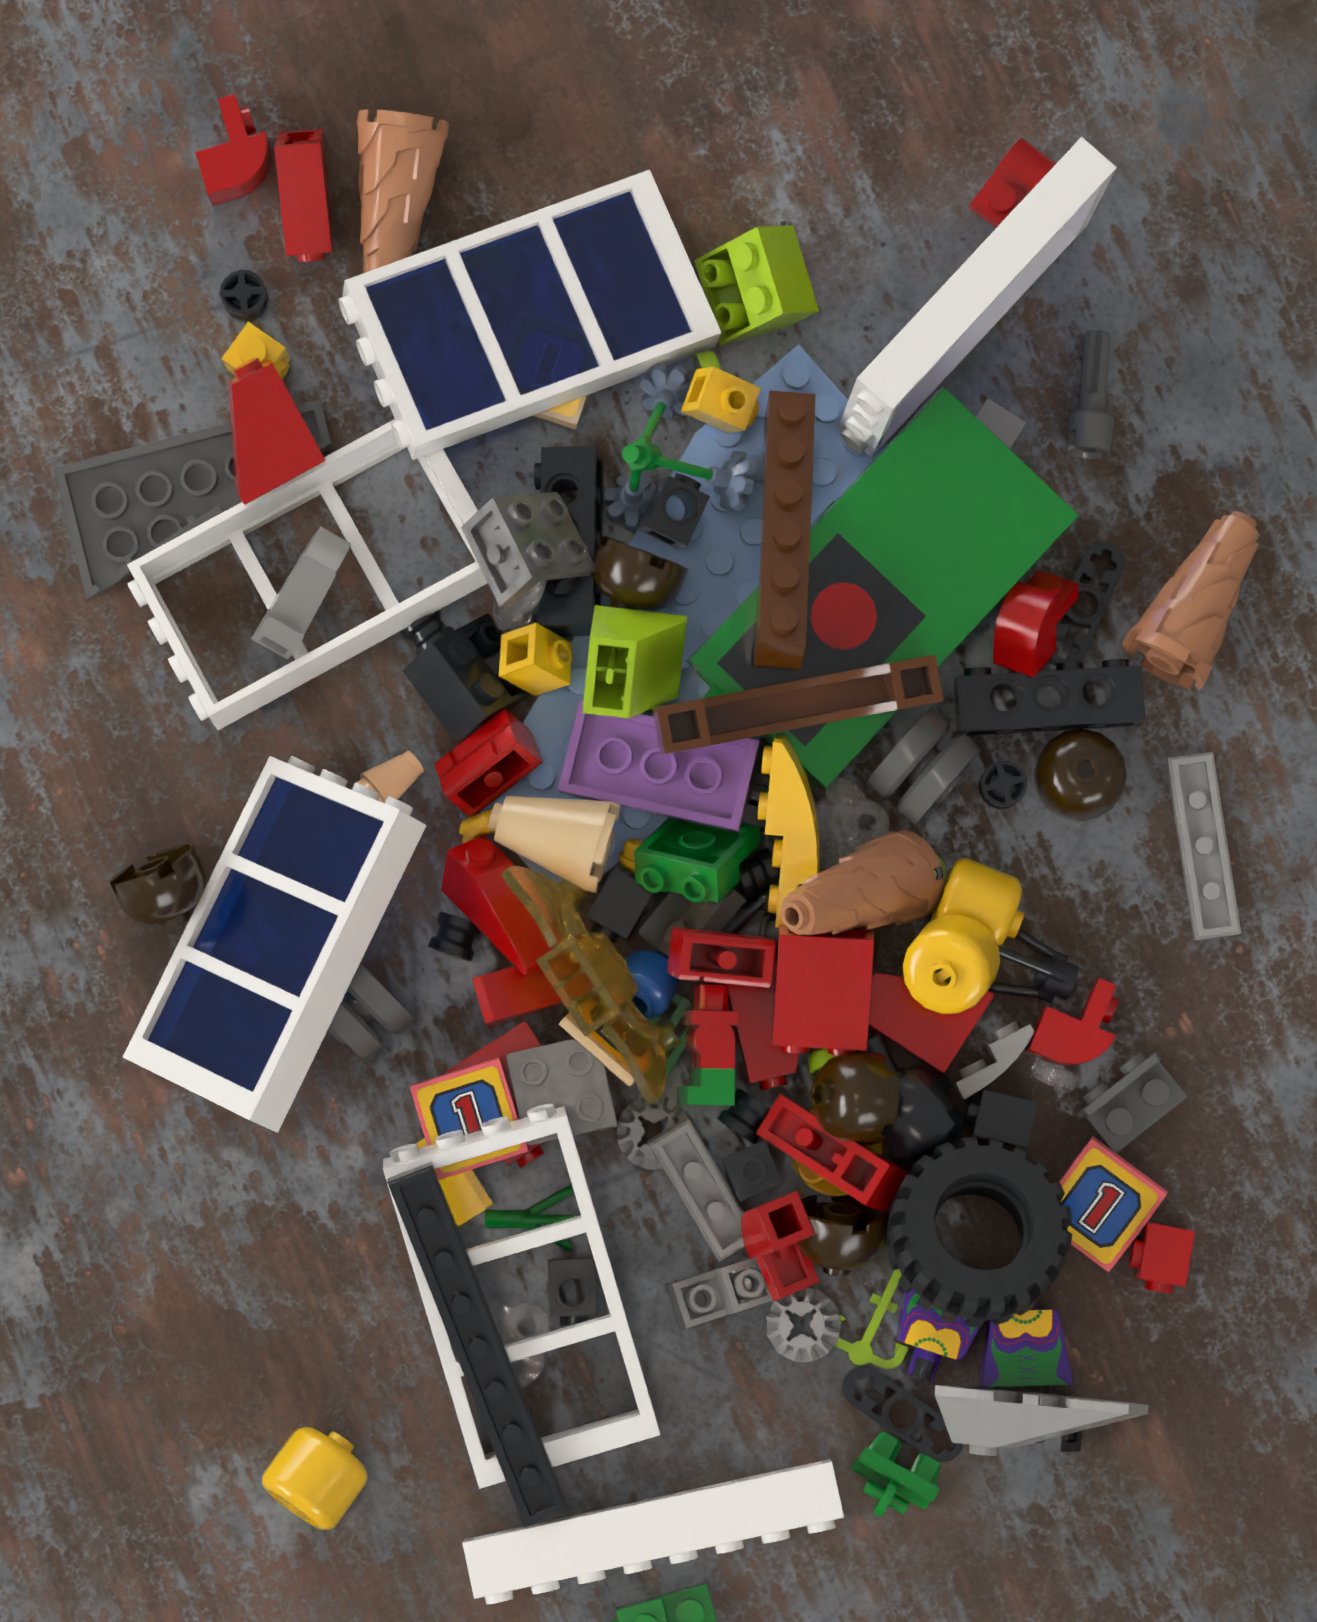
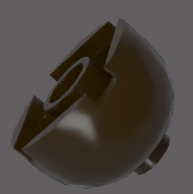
M602 535L595 554L593 573L594 581L599 591L612 599L610 607L655 612L666 608L676 598L683 586L688 568Z
M1076 729L1064 731L1046 744L1037 757L1033 776L1037 792L1047 809L1060 818L1081 822L1098 818L1115 806L1124 793L1127 772L1124 757L1113 741L1100 732Z
M183 844L146 857L149 862L138 867L136 870L134 865L131 864L114 875L109 881L118 902L127 915L135 921L147 925L163 923L165 929H169L191 918L188 911L198 904L205 889L206 876L195 847Z
M850 1051L829 1059L821 1067L811 1087L810 1100L817 1122L827 1134L843 1142L854 1141L868 1146L880 1143L886 1137L879 1135L885 1125L894 1124L900 1096L896 1072L887 1071L883 1061L889 1060L885 1055L873 1051Z
M817 1195L802 1198L801 1202L815 1235L798 1242L802 1254L817 1266L823 1267V1272L832 1276L849 1275L851 1270L864 1267L875 1260L885 1242V1232L889 1218L888 1211L880 1214V1211L862 1204L850 1195L831 1196L833 1203H817Z

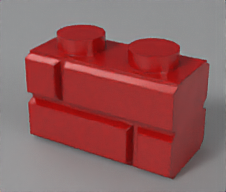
M503 709L453 748L451 752H448L434 763L445 796L469 817L479 813L543 763L539 750L536 748L537 745L533 734L507 709Z
M673 927L667 966L668 974L677 979L698 981L700 978L705 982L770 988L776 948L775 941L759 935Z

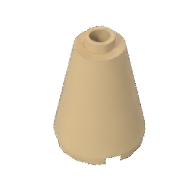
M506 796L503 804L495 802L489 819L488 829L495 831L494 841L583 890L597 893L598 882H601L614 840L615 833L612 829L615 820H619L621 804L598 800Z

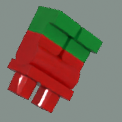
M728 985L692 986V1010L683 1011L681 1026H690L685 1036V1048L690 1054V1086H677V1105L735 1106V1035L731 1026L738 1025L739 1011H728Z

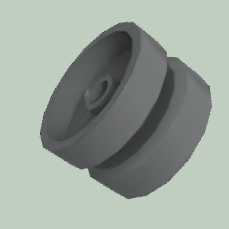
M933 707L915 723L866 782L885 798L892 796L908 780L912 786L900 799L898 810L915 825L935 804L939 806L966 775L963 771L981 751V748L965 734L955 736L940 752L936 746L949 731L950 722Z
M360 962L328 1031L342 1045L346 1043L367 1063L383 1048L381 1036L368 1023L372 1017L388 1032L395 1034L400 1032L414 1017ZM307 981L296 990L299 994H301Z

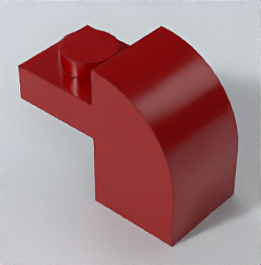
M235 94L218 99L230 142L195 152L212 206L239 199L253 192L266 178L271 164V147L266 132L248 136V134L256 132L249 106L240 108Z
M1020 138L999 162L997 169L971 201L969 209L994 228H997L1057 163L1028 141Z
M1037 570L1027 583L1017 581L1008 591L998 614L994 631L993 663L1035 677L1056 652L1057 622L1078 599L1079 583Z
M1101 978L1095 980L1079 1019L1048 1006L1043 1008L1034 1028V1034L1025 1051L1049 1062L1064 1066L1080 1065L1103 1054L1112 1044L1116 1035L1100 1029L1099 1026L1101 1022L1109 1024L1115 1013L1119 999L1112 995L1117 985Z
M797 1191L744 1212L741 1219V1231L745 1249L749 1259L756 1258L773 1301L780 1300L820 1282L812 1262L802 1254L798 1245L799 1241L811 1237L815 1233Z

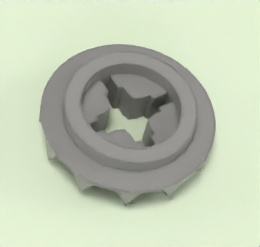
M643 1096L631 1102L622 1112L617 1124V1141L622 1153L633 1164L645 1169H662L648 1144L645 1143L640 1148L637 1145L645 1134L642 1122L638 1118L642 1116L646 1121L649 1120L655 1124L668 1117L670 1120L665 1124L664 1131L687 1117L681 1106L665 1096Z
M807 1287L774 1301L766 1316L767 1337L777 1353L794 1362H812L824 1357L833 1349L840 1335L841 1320L838 1309L826 1294L817 1289ZM816 1309L817 1312L812 1316L814 1319L811 1321L810 1326L818 1339L816 1340L813 1336L802 1333L790 1340L789 1337L793 1334L792 1330L796 1325L788 1312L791 1311L793 1314L803 1317Z

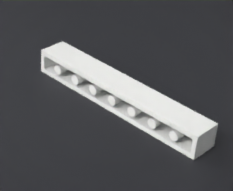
M831 1459L540 1522L528 1527L522 1526L464 1539L462 1544L474 1599L485 1597L486 1604H494L514 1599L513 1590L531 1587L532 1594H540L559 1589L558 1580L576 1576L578 1584H585L605 1579V1570L623 1566L624 1574L636 1573L651 1569V1560L669 1556L670 1563L675 1564L697 1559V1550L715 1546L716 1553L720 1554L744 1548L743 1540L761 1536L763 1544L790 1538L789 1530L807 1526L808 1533L836 1528L835 1520L844 1518L833 1464Z

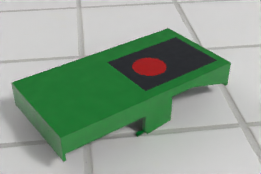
M943 387L934 393V396L836 501L833 500L811 524L807 633L801 669L754 666L755 624L759 585L686 662L711 687L702 698L928 655L936 656L937 666L939 667L1079 515ZM898 710L776 733L786 734L800 759L806 776L817 787L827 788ZM776 733L762 735L773 746Z

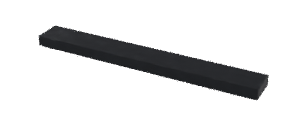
M429 1162L387 1178L388 1186L524 1527L569 1511L567 1501L433 1163Z

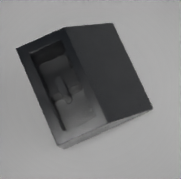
M488 613L431 642L403 670L456 744L465 740L503 709L510 711L532 695L499 677L500 645L503 632Z

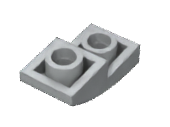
M1015 1021L991 1033L995 1042L985 1048L994 1064L987 1067L984 1059H981L958 1071L962 1080L954 1083L953 1086L960 1100L973 1095L994 1081L1018 1058L1034 1034L1031 1024L1020 1029Z
M756 1258L746 1259L666 1285L680 1330L773 1301Z

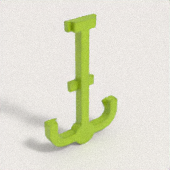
M899 1269L893 1271L882 1297L874 1293L872 1294L869 1302L876 1304L877 1307L861 1341L849 1343L839 1337L835 1344L836 1347L848 1352L849 1359L856 1365L871 1363L883 1369H892L900 1365L905 1358L909 1348L900 1343H895V1355L891 1359H883L874 1355L870 1346L885 1311L888 1310L895 1313L898 1307L897 1304L891 1302V1298L902 1276ZM840 1315V1320L842 1323L846 1319L842 1315Z

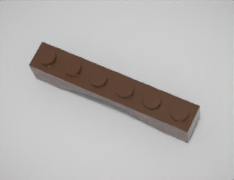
M769 391L764 417L763 520L755 624L754 666L801 669L807 633L816 394Z
M928 655L653 707L652 711L660 753L669 754L791 729L942 702L944 699L936 656Z

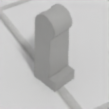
M320 526L309 541L251 639L288 660L300 646L305 636L304 634L337 574L335 573L345 558L351 543Z

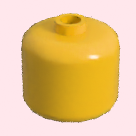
M960 858L953 864L943 886L942 898L934 910L930 921L943 915L962 914L977 919L991 931L997 944L1002 946L1007 936L1013 939L1016 937L1024 917V912L1017 910L1021 900L1022 885L1019 879L969 858Z
M962 914L943 915L928 922L907 948L903 961L904 982L912 997L926 1009L940 1014L961 1013L975 1006L996 979L1000 966L999 946L991 931L977 919Z
M302 1427L292 1433L262 1475V1484L264 1489L275 1500L293 1514L320 1530H331L338 1524L364 1488L368 1476L364 1465L351 1453L354 1446L344 1437L334 1431H331L327 1436L314 1428Z

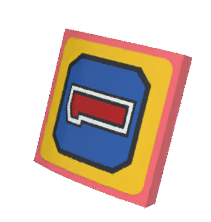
M499 1057L410 1085L427 1146L436 1144V1137L451 1131L462 1130L464 1135L481 1131L483 1123L495 1118L508 1117L509 1122L518 1120L513 1098ZM526 1142L442 1166L435 1170L439 1180L526 1153L528 1152Z
M1094 1136L1091 1137L1059 1181L1065 1192L1061 1204L1062 1206L1070 1207L1072 1222L1067 1228V1231L1072 1234L1071 1245L1107 1272H1110L1168 1193V1191Z

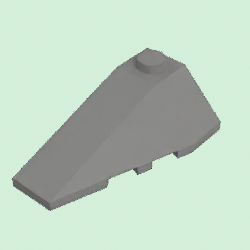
M935 1385V1397L952 1443L969 1444V1453L976 1455L997 1456L998 1447H1019L1147 1415L1149 1407L1148 1404L983 1388L979 1386Z

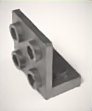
M557 492L493 497L461 527L500 607L514 605L539 581L589 576L594 572V563L588 553L587 546L582 541L568 513L567 506Z
M575 1039L517 1051L507 1055L508 1068L520 1119L528 1117L526 1112L534 1107L554 1104L555 1109L565 1106L573 1135L618 1127L604 1064ZM557 1133L527 1141L526 1144L533 1145L558 1139Z

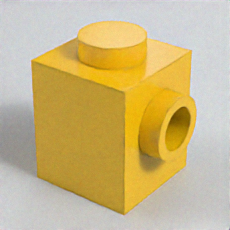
M247 322L221 358L226 369L235 376L236 374L233 370L255 357H258L261 363L269 359L282 380L290 367V364H288L290 356L286 347L250 322Z
M714 366L696 369L681 412L726 433L746 431V428L754 422L758 414L759 402L757 398L761 388Z
M533 623L501 635L499 677L534 696L570 685L571 642L538 623Z

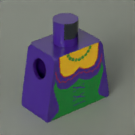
M903 1289L897 1340L915 1346L907 1373L934 1382L942 1355L962 1361L979 1327L967 1326V1319L957 1317L954 1323L942 1320L940 1317L943 1311L931 1306L927 1312L916 1304L920 1296L914 1290L906 1293Z
M1036 1301L1032 1309L1021 1316L1017 1313L1013 1314L1008 1322L994 1325L992 1319L987 1320L980 1371L981 1387L1073 1385V1377L1058 1309H1037Z

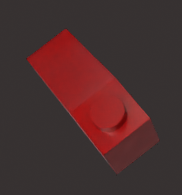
M484 834L447 850L441 891L525 976L562 959V949L515 866Z
M779 1094L756 1132L757 1135L862 1204L886 1213L895 1198L905 1176L909 1175V1172L870 1147L854 1141L843 1142L827 1134L817 1122L814 1113L782 1094Z

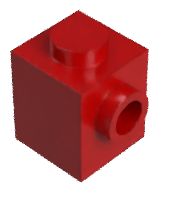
M1154 1223L1145 1224L1142 1228L1141 1240H1133L1129 1255V1267L1136 1268L1134 1278L1146 1280L1144 1289L1172 1294L1174 1285L1186 1287L1195 1231Z

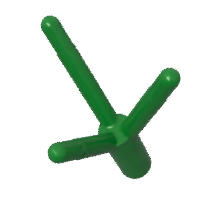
M571 1184L525 1210H486L485 1227L526 1228L527 1230H533L543 1227L539 1224H553L574 1218V1215L539 1214L574 1194L573 1186ZM566 1239L552 1242L567 1251L573 1249V1244Z

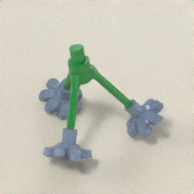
M656 364L652 367L651 375L643 374L641 376L640 388L647 393L643 396L642 405L646 410H653L642 435L637 441L625 446L622 451V457L630 467V478L627 475L617 477L615 481L616 488H606L603 493V503L610 505L606 511V517L612 522H616L622 517L625 518L624 528L627 531H637L639 519L643 517L655 491L649 490L651 480L647 475L641 474L643 471H653L660 466L704 478L708 484L714 485V492L720 494V506L729 512L733 509L737 511L744 509L747 505V498L744 494L750 495L754 488V481L748 479V477L757 472L758 465L755 460H746L747 454L745 452H733L730 461L726 460L722 468L711 466L707 469L664 457L661 449L652 443L653 434L662 417L669 419L676 412L686 416V414L681 412L692 381L684 383L688 372L680 365H676L671 374H668L664 364Z

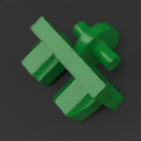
M881 1432L869 1447H865L856 1457L850 1470L868 1479L862 1492L877 1500L872 1510L873 1514L881 1517L888 1506L904 1514L909 1503L925 1510L929 1503L935 1500L940 1490L935 1484L939 1476L941 1463L919 1453L910 1470L896 1464L894 1461L903 1444L886 1432Z

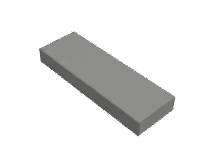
M685 1117L648 1140L649 1147L715 1259L720 1262L743 1248L745 1245L741 1231V1219L744 1212L691 1121Z

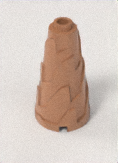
M377 110L374 122H369L370 111H358L356 127L358 130V154H360L358 186L361 200L360 243L363 244V273L413 255V251L416 252L424 211L432 195L436 170L440 164L444 142L448 138L449 123L441 119L437 124V129L433 130L434 117L398 111ZM406 280L376 291L396 293L398 284L404 285Z
M1233 511L1231 515H1224L1220 520L1216 519L1197 548L1186 558L1173 577L1162 587L1137 624L1128 630L1122 641V648L1131 660L1138 650L1145 655L1140 665L1156 677L1189 690L1196 679L1195 686L1197 690L1204 687L1210 676V671L1213 667L1212 663L1222 644L1229 617L1238 600L1242 580L1259 546L1256 541L1260 535L1255 529L1257 523L1253 518L1242 512Z
M905 829L884 833L857 847V851L840 858L839 864L811 876L804 882V885L790 892L783 900L781 909L782 921L790 931L799 936L832 932V935L856 928L869 930L893 923L896 926L921 920L934 912L943 895L944 878L936 880L934 868L941 866L940 861L932 847L918 834Z

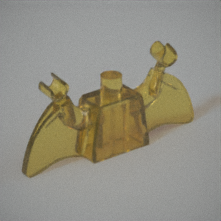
M510 866L502 872L504 881L532 915L548 946L554 948L536 960L584 1036L604 1024V1033L624 1058L644 1099L649 1104H653L661 1098L665 1088V1052L682 1044L673 1031L675 1028L673 1022L668 1019L656 1025L649 1021L631 1001L639 987L628 970L624 958L618 954L609 938L603 932L588 934L579 915L578 903L589 894L588 891L565 879L557 884L533 870L519 866Z

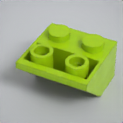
M793 225L756 227L694 260L704 294L721 330L718 340L720 346L788 328L819 312Z
M595 605L589 641L582 713L629 719L653 707L677 699L688 616Z

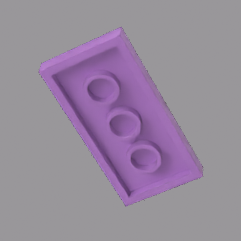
M579 701L558 786L560 793L590 800L612 801L621 804V807L740 833L761 745L760 740L745 738L696 749L661 754L654 717L638 714L628 719L582 713L583 701Z

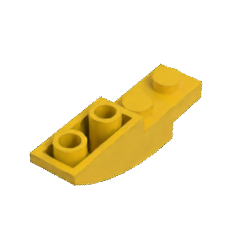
M776 733L773 747L764 746L762 774L770 775L769 792H760L758 820H766V835L783 836V840L775 839L772 867L780 868L779 885L770 886L768 913H776L775 928H779V924L785 925L781 917V909L785 897L800 887V884H804L811 876L820 873V837L815 802L806 773L786 734Z

